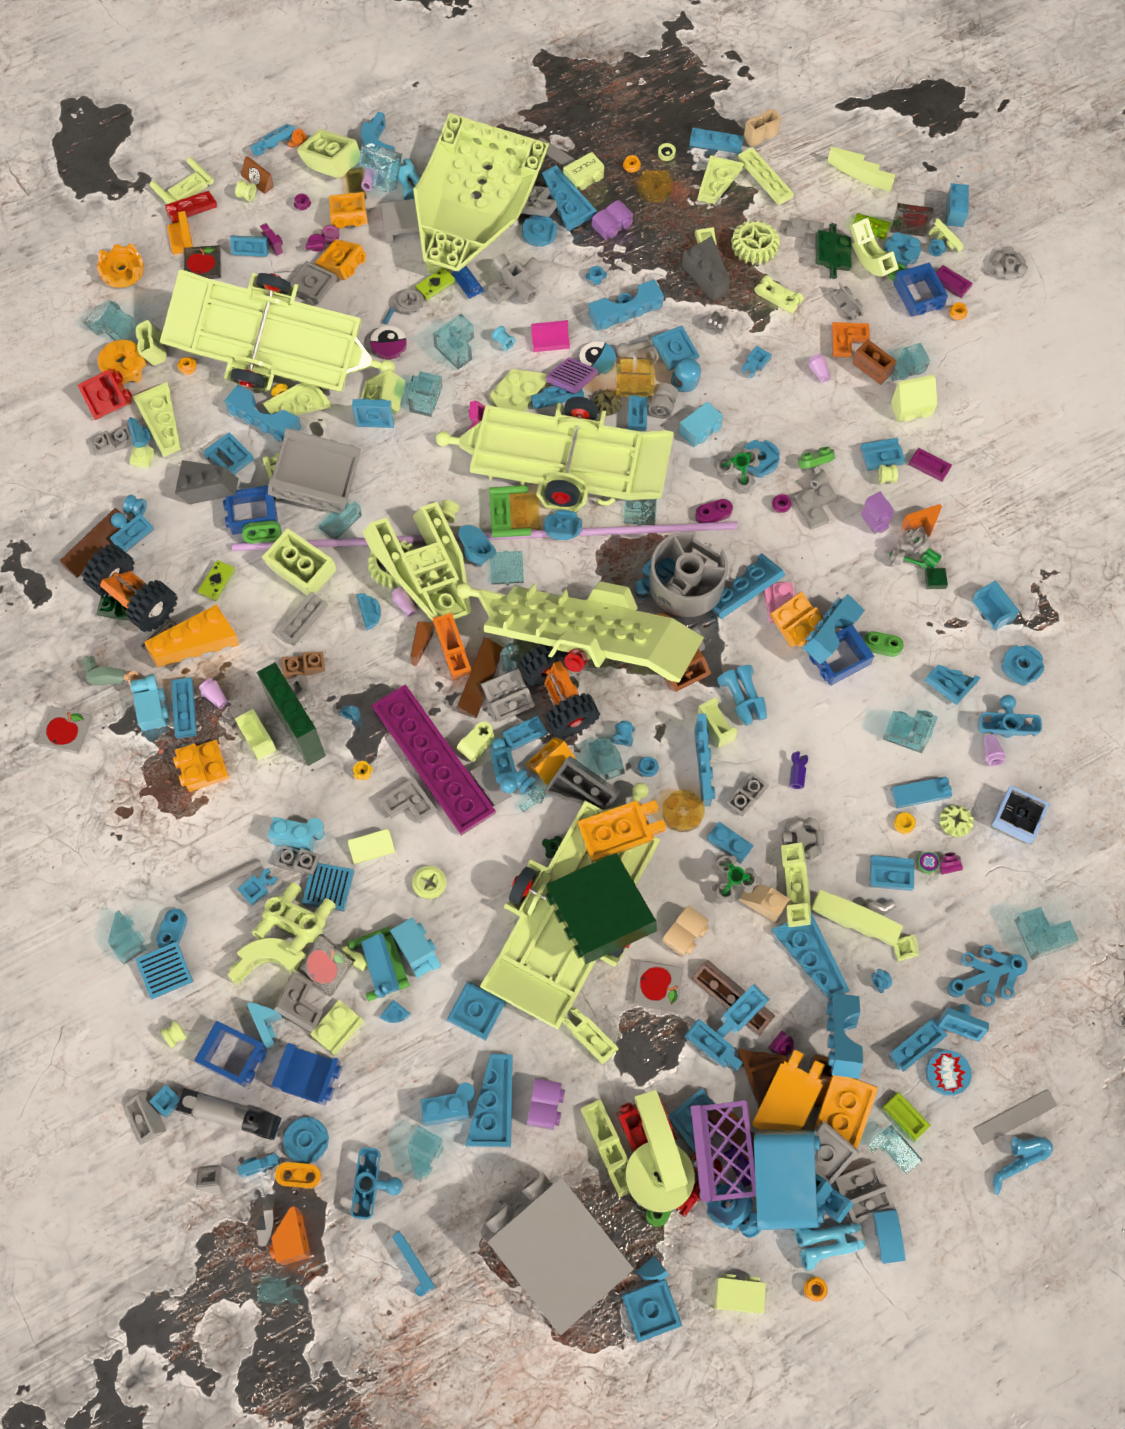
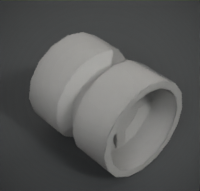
M668 383L656 384L648 409L649 413L660 419L670 418L678 390Z

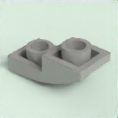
M128 425L112 433L106 430L90 438L97 455L115 452L133 445Z
M489 761L470 771L480 789L483 788L492 806L512 797L511 793L507 794L501 790L500 783L497 784L493 766Z
M752 772L726 804L743 817L769 785Z
M282 845L274 864L276 867L313 875L321 855L300 848L298 850Z

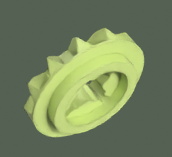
M952 804L945 807L941 812L940 825L947 834L954 837H962L971 831L974 826V817L971 816L970 810L965 809L962 805ZM959 814V820H961L962 822H959V824L956 827H954L955 820L952 818H955L956 815Z
M435 866L420 868L412 880L414 892L420 898L428 900L438 898L444 892L447 884L445 874ZM434 877L433 883L435 886H429L428 888H425L426 883L424 882V880L429 881L431 878Z

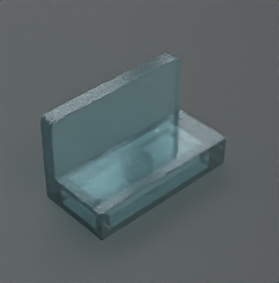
M355 501L351 505L347 502L345 511L342 514L332 512L319 525V528L332 539H339L362 516L360 505Z

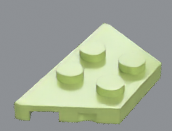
M511 369L490 393V399L496 407L525 411L531 405V395L541 393L549 384L546 382V375L548 374Z

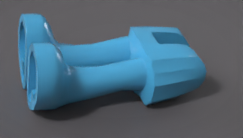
M752 665L740 666L736 671L733 669L729 670L717 678V682L721 687L728 686L737 706L734 711L745 726L753 723L750 713L752 710H754L759 721L767 719L764 697H758L751 676L754 673ZM737 677L741 680L745 688V691L749 698V700L747 701L745 700L742 694Z

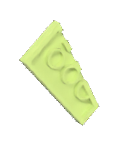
M168 382L133 396L163 457L181 450Z

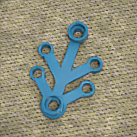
M985 945L981 948L980 955L984 959L991 958L1004 965L999 967L992 966L976 959L974 954L966 952L961 957V963L966 967L971 966L984 973L963 981L961 979H953L947 986L948 993L954 998H959L965 994L966 989L989 981L985 993L980 998V1002L984 1007H990L995 1003L994 993L1000 976L1008 973L1005 986L1000 989V996L1003 999H1010L1015 994L1014 985L1017 976L1026 972L1028 964L1026 959L1019 954H1012L1008 957L996 952L993 946ZM984 949H989L991 955H986ZM965 956L971 958V963L965 961ZM1014 961L1020 963V968L1014 966ZM955 984H959L962 989L960 991L956 990ZM1004 989L1010 990V996L1004 993ZM984 997H989L991 1003H986Z

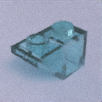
M921 343L903 349L891 377L892 381L904 380L915 374L920 375L927 370L930 359Z
M608 737L598 738L589 744L598 769L605 780L625 774L620 752Z
M118 910L115 912L108 944L117 958L125 965L147 950L143 944L146 940L139 930L135 932L132 928L135 923L129 914L124 916Z
M419 1125L407 1144L414 1177L421 1183L423 1178L427 1179L433 1169L430 1166L434 1158L438 1159L445 1146L442 1145L444 1142L442 1138Z

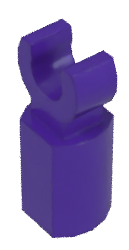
M797 751L791 755L793 766H791L789 787L803 789L806 776L805 765L808 762V755L800 756V752Z

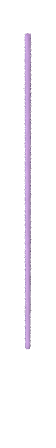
M737 521L582 528L578 536L737 529ZM531 530V536L492 538V532H483L488 540L549 537L544 530ZM453 534L456 541H461L458 534ZM422 535L396 536L400 543L404 539L407 541V544L425 543ZM365 538L306 540L314 547L368 545ZM276 541L253 544L232 543V551L269 550Z

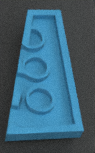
M557 165L542 172V179L545 186L550 190L552 200L557 202L556 208L567 231L590 220L597 214V210Z
M697 714L694 734L702 807L711 806L712 799H715V787H711L713 768L710 767L709 762L711 760V749L708 748L709 730L707 729L706 714Z
M490 1054L465 1147L511 1148L513 1054Z

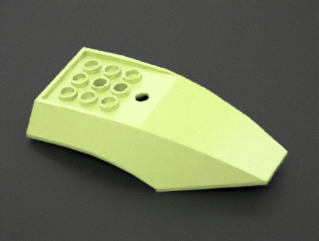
M449 113L428 165L417 185L413 188L423 260L459 272L517 221L529 198L549 144ZM486 165L492 166V169L485 170L483 167ZM485 180L487 181V183L481 185L478 183V181ZM475 191L482 194L479 199H474L471 195Z

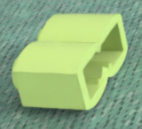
M146 320L136 326V337L139 340L137 349L143 358L155 366L166 360V349L163 346L164 344L159 343L162 331L149 320Z

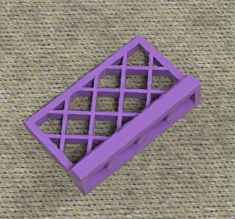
M747 1101L691 1106L701 1202L707 1203L756 1197L755 1159ZM734 1107L743 1108V1117L738 1123L728 1116ZM728 1108L725 1113L721 1110V1109ZM718 1110L723 1116L716 1125H713L708 1120L707 1111ZM725 1118H728L736 1125L728 1136L718 1129ZM743 1122L745 1124V1129L741 1126ZM738 1128L746 1133V1140L741 1147L731 1139ZM716 1131L726 1138L719 1149L711 1144V1137ZM729 1141L739 1149L731 1160L721 1153ZM746 1145L748 1148V1153L744 1150ZM712 1149L716 1151L714 1155H712ZM741 1152L749 1157V1164L744 1171L734 1163ZM718 1155H721L729 1162L721 1173L714 1168L713 1164ZM731 1165L742 1173L734 1184L724 1177ZM749 1169H750L751 1177L747 1174V1172H748ZM744 1176L752 1181L753 1192H742L736 1187ZM721 1179L732 1186L726 1195H717L716 1185ZM734 1189L739 1192V1193L731 1194Z

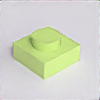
M134 447L129 460L130 464L150 468L154 449L150 447Z

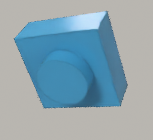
M165 1085L149 1102L167 1118L176 1109L180 1097L168 1085Z

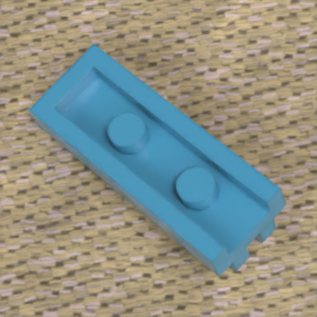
M946 776L895 786L891 789L897 809L952 797V788L949 785V778Z
M377 934L361 942L377 997L384 998L387 994L400 990L384 935Z
M932 1018L888 1054L891 1057L890 1061L892 1063L895 1062L897 1064L896 1068L904 1072L948 1035L942 1028L938 1027V1023Z
M399 1231L393 1235V1240L421 1283L416 1288L415 1293L422 1297L436 1287L403 1234Z

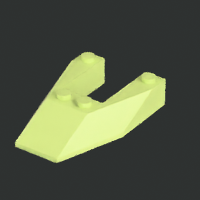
M438 502L420 507L413 515L427 546L404 553L388 518L371 522L362 533L370 550L431 620L451 612L454 620L472 613L469 597L462 599L456 593V588L459 584L467 583L463 554Z

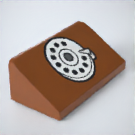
M246 156L241 176L248 182L255 184L256 188L262 193H267L274 187L271 174L249 156Z

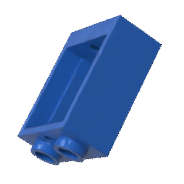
M930 262L896 273L893 284L911 317L923 315L933 310H940L945 306L948 294ZM925 281L934 298L916 303L907 286Z
M268 485L236 490V495L228 496L223 500L224 510L228 513V516H225V524L227 528L231 529L232 535L241 534L242 528L248 523L278 522L275 497L267 495ZM266 500L268 517L236 521L234 505Z
M853 625L837 632L836 636L840 643L846 641L859 661L834 674L826 660L819 664L809 654L812 664L817 665L821 677L824 681H828L830 686L871 665L875 657Z
M216 1020L194 1062L245 1088L247 1083L250 1084L256 1075L254 1070L258 1063L261 1064L264 1061L267 1051H265L266 1046L262 1042ZM226 1033L255 1047L239 1077L210 1063Z

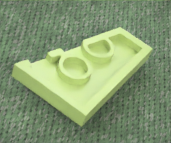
M710 156L698 194V201L715 204L742 171L744 163Z
M301 382L264 402L263 406L268 414L278 413L284 409L296 416L330 408L331 403L318 386Z

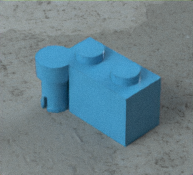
M462 1083L458 1086L455 1094L421 1099L425 1126L470 1119L467 1102L470 1103L474 1098L475 1090L470 1083Z

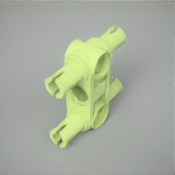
M291 882L281 896L278 895L266 901V910L262 913L263 919L251 932L260 940L264 939L273 926H277L295 935L296 937L286 948V951L291 956L298 957L307 943L317 941L322 937V929L326 923L325 919L336 906L331 900L325 898L315 912H310L292 903L302 890L299 885Z

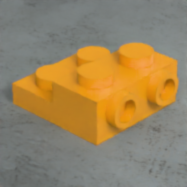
M364 192L329 195L330 217L333 226L341 229L345 226L355 225L360 227L363 224H368Z
M335 239L314 264L336 274L338 279L346 280L354 275L355 269L360 264L365 262L367 255L360 244Z
M802 591L769 613L790 647L805 645L807 642L805 638L813 630L816 631L814 626L821 619L824 620L817 607H812Z
M217 740L196 746L194 743L175 750L176 756L173 757L176 768H180L182 774L178 775L182 787L186 786L189 792L229 779Z

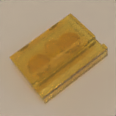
M529 493L510 494L511 529L531 528L540 530L538 497L536 493L531 495Z

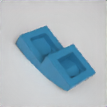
M897 1210L874 1211L875 1235L878 1237L880 1261L882 1264L906 1261Z

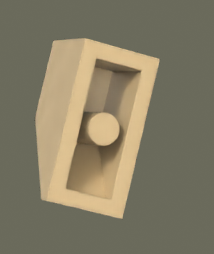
M757 885L753 888L752 893L744 891L739 898L741 902L776 923L790 900L777 890L765 885Z

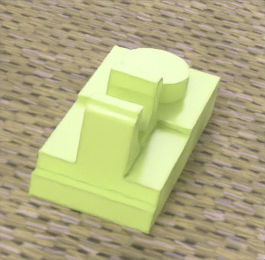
M937 218L934 223L935 226L929 231L930 237L939 234L936 238L937 240H944L946 238V245L951 250L955 248L960 252L964 248L962 242Z

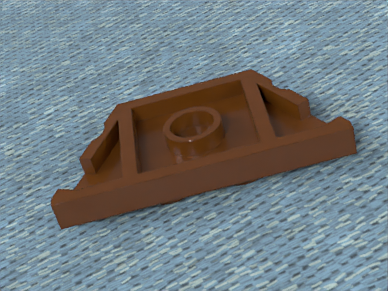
M739 1049L737 1052L741 1062H743L742 1066L759 1109L780 1064H784V1061L789 1063V1059L786 1055H773L766 1052Z

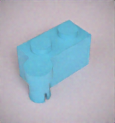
M155 674L146 675V678L130 680V684H132L130 687L132 693H134L133 698L137 722L141 730L147 731L167 726L166 718H169L167 707L163 705V700H166L164 689L158 686Z
M273 817L267 837L273 845H285L298 850L301 848L313 852L315 839H323L325 832L323 823L318 818H312L307 824Z
M412 917L390 930L393 939L411 966L417 979L427 972L435 971L441 967L434 953L437 949L431 939L427 940L424 934H426V931L421 922L416 923Z

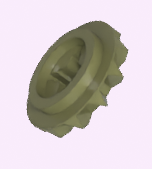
M607 388L602 391L600 389L597 394H594L592 401L598 406L599 414L602 411H606L605 416L616 414L621 409V395L617 394L615 390L610 391ZM604 398L607 400H611L610 404L604 402Z

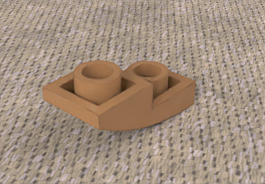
M323 651L303 652L302 656L281 658L282 673L285 679L295 678L297 675L308 676L325 671Z

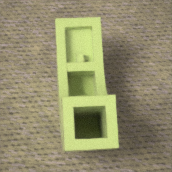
M868 218L849 225L854 242L851 244L856 256L867 271L875 276H884L898 269L894 252H885L876 243Z
M276 938L260 939L249 943L237 952L242 960L231 966L229 969L230 973L227 976L238 986L256 966L262 963H278L292 974L297 972L308 958L302 951L298 957L291 956L286 951V948L290 945L288 941Z

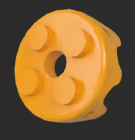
M129 243L126 247L115 244L111 251L106 252L101 249L98 253L97 270L101 279L109 286L115 288L129 287L137 283L143 276L145 270L144 262L133 244ZM121 266H125V267H126V268L123 269V270H118V268L121 267Z
M124 339L115 340L105 345L97 359L100 372L102 373L108 369L119 371L124 378V381H122L123 385L129 381L140 382L142 370L144 367H147V362L138 353V344ZM119 358H126L123 362H117Z

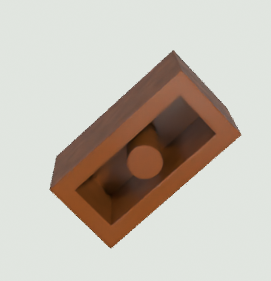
M868 339L856 350L852 364L881 385L893 374L897 361Z

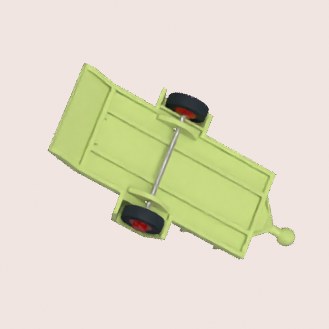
M180 269L178 271L159 343L228 363L224 379L246 388L268 392L271 389L274 375L291 379L294 382L299 381L343 393L348 374L371 367L381 369L382 372L388 369L392 372L395 371L393 361L384 360L381 362L373 360L357 339L362 323L361 318L294 301L298 284L291 286L290 282L277 274L258 273L257 275L252 273L248 289L211 280Z
M572 397L566 401L565 406L562 403H558L555 417L486 405L482 421L460 436V438L450 436L446 431H441L436 435V442L440 446H447L448 444L459 445L460 448L473 455L470 465L471 473L488 475L490 480H492V477L521 481V485H524V482L539 484L536 496L545 508L569 510L577 513L586 504L588 493L624 500L661 498L674 433L666 430L639 432L605 426L603 424L606 411H602L598 415V406L595 402L585 397Z
M642 782L636 783L632 788L633 796L629 803L636 800L639 803L640 799L647 797L649 793L648 786ZM584 801L548 868L530 859L528 866L513 880L512 890L509 895L510 901L504 905V908L517 914L520 918L480 986L484 990L556 1029H559L597 961L595 960L585 965L582 958H577L573 950V946H575L573 941H568L565 936L563 922L558 923L554 914L556 909L553 905L549 906L545 898L547 893L546 884L592 864L577 821L614 808L602 810L587 801ZM656 837L652 839V842L618 853L636 886L660 843V839ZM631 944L599 959L615 967L626 948L628 949Z

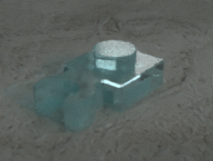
M262 1276L257 1301L282 1305L283 1298H286L288 1302L298 1304L300 1300L293 1299L291 1293L293 1290H302V1287L294 1284L287 1288V1280Z

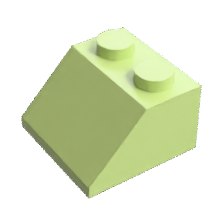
M388 369L365 381L361 398L367 400H391L393 414H396L400 409L401 398L404 394L405 380Z
M935 375L898 382L891 401L897 422L911 421L920 417L926 418L934 414L937 406Z

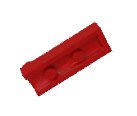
M209 190L165 205L167 216L172 223H178V212L185 211L186 216L190 217L217 208V202Z

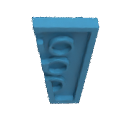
M761 553L757 557L758 561L754 565L750 564L743 576L734 579L733 585L730 588L724 589L720 601L711 611L720 619H723L785 576L783 569Z
M812 913L811 925L789 927L787 922L772 929L774 935L829 1001L832 999L833 993L846 994L850 991Z

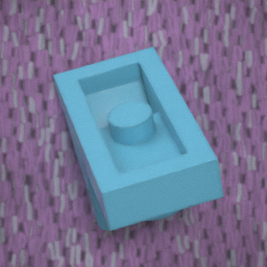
M252 1002L248 1003L247 1006L267 1049L274 1046L275 1043L272 1038L276 1037L271 1023L281 1019L283 1016L274 1011V1009Z

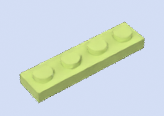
M753 147L738 154L737 160L744 163L745 169L778 205L793 198L794 193Z

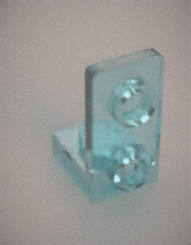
M892 1124L867 1145L872 1153L879 1148L882 1151L885 1150L906 1174L922 1162V1158Z

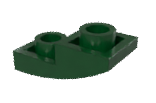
M113 596L100 597L96 613L98 616L128 620L125 613L127 608Z

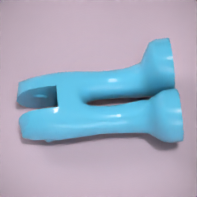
M405 158L403 159L404 166H400L398 162L392 164V168L404 189V200L415 199L413 190L415 187L410 184L408 179H411L416 186L420 176L411 161Z
M857 1223L842 1224L819 1230H811L809 1228L794 1229L796 1241L800 1247L827 1240H836V1243L801 1250L800 1257L805 1271L815 1269L820 1260L854 1253L865 1248V1240L852 1241V1243L846 1242L845 1234H853L862 1230L860 1224Z

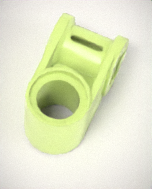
M487 722L478 723L460 741L457 750L472 762L477 761L494 739L492 726Z

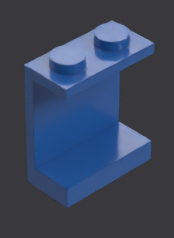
M287 1043L271 1086L275 1090L325 1106L327 1100L331 1101L334 1088L332 1086L335 1079H339L341 1075V1062L338 1058L330 1059L299 1049L294 1044Z

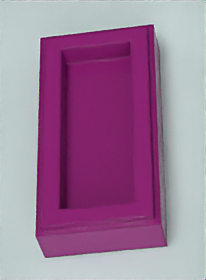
M944 265L936 272L943 287L960 298L972 287V282Z
M920 448L916 450L908 464L943 482L952 467V464Z

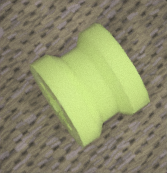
M240 180L235 190L236 197L245 198L251 202L256 195V185L253 183L247 184L246 181Z
M896 464L887 467L885 465L879 466L878 478L880 484H885L886 482L891 484L897 483L898 469Z
M442 500L440 507L447 523H454L456 519L455 514L459 511L458 504L451 500Z
M176 1020L171 1022V1026L160 1030L171 1048H174L180 1040L184 1041L187 1039L185 1032Z

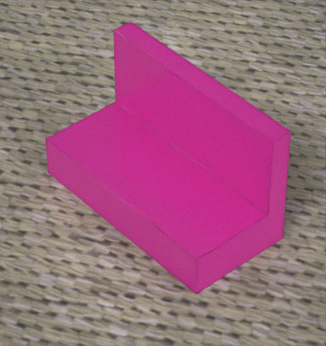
M568 320L531 324L533 352L570 349Z

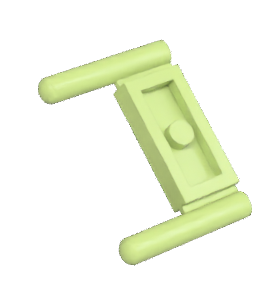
M192 157L187 158V163L196 171L195 173L168 189L167 193L155 181L150 182V187L169 204L198 194L206 189L208 184L212 185L214 179Z

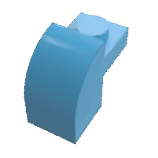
M816 1174L817 1203L819 1208L824 1209V1215L827 1214L841 1223L854 1204L851 1200L835 1191L826 1179Z

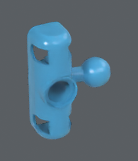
M1004 695L1000 699V706L1005 710V713L984 712L978 719V730L982 734L991 732V734L1001 735L1005 738L1030 734L1034 737L1042 731V719L1040 716L1014 714L1013 708L1016 706V699L1012 695ZM984 716H992L991 722H983ZM1026 718H1033L1031 724H1024ZM1006 723L1011 724L1013 728H1009Z
M364 1147L358 1153L351 1215L355 1219L370 1220L373 1217L377 1189L386 1190L392 1196L400 1194L403 1189V1183L397 1177H391L387 1181L378 1180L381 1153L376 1148ZM361 1155L365 1156L364 1165L360 1164ZM365 1178L372 1179V1186L368 1190L361 1188V1182ZM354 1203H359L358 1213L354 1212Z

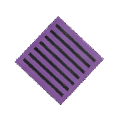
M568 357L546 375V382L576 394L598 375V369Z

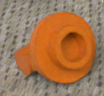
M295 129L292 132L288 146L290 148L301 146L307 140L305 132L302 129Z

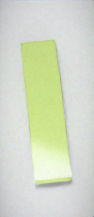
M835 147L830 148L828 157L830 164L861 182L891 192L896 174L880 171L879 164L864 161L865 155Z
M822 890L818 891L811 910L847 929L853 928L869 938L875 937L890 946L897 944L903 928L902 925L885 916Z
M657 1090L635 1096L634 1100L642 1119V1126L650 1144L649 1149L665 1191L687 1185L688 1182Z
M600 1099L580 1108L620 1198L629 1194L625 1179L629 1160Z

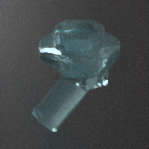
M534 785L527 789V795L530 799L519 805L522 812H525L537 803L542 804L543 800L547 798V795L543 793V788Z

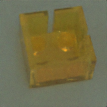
M616 357V395L624 397L630 395H639L640 397L654 396V358H637L636 373H632L633 357Z

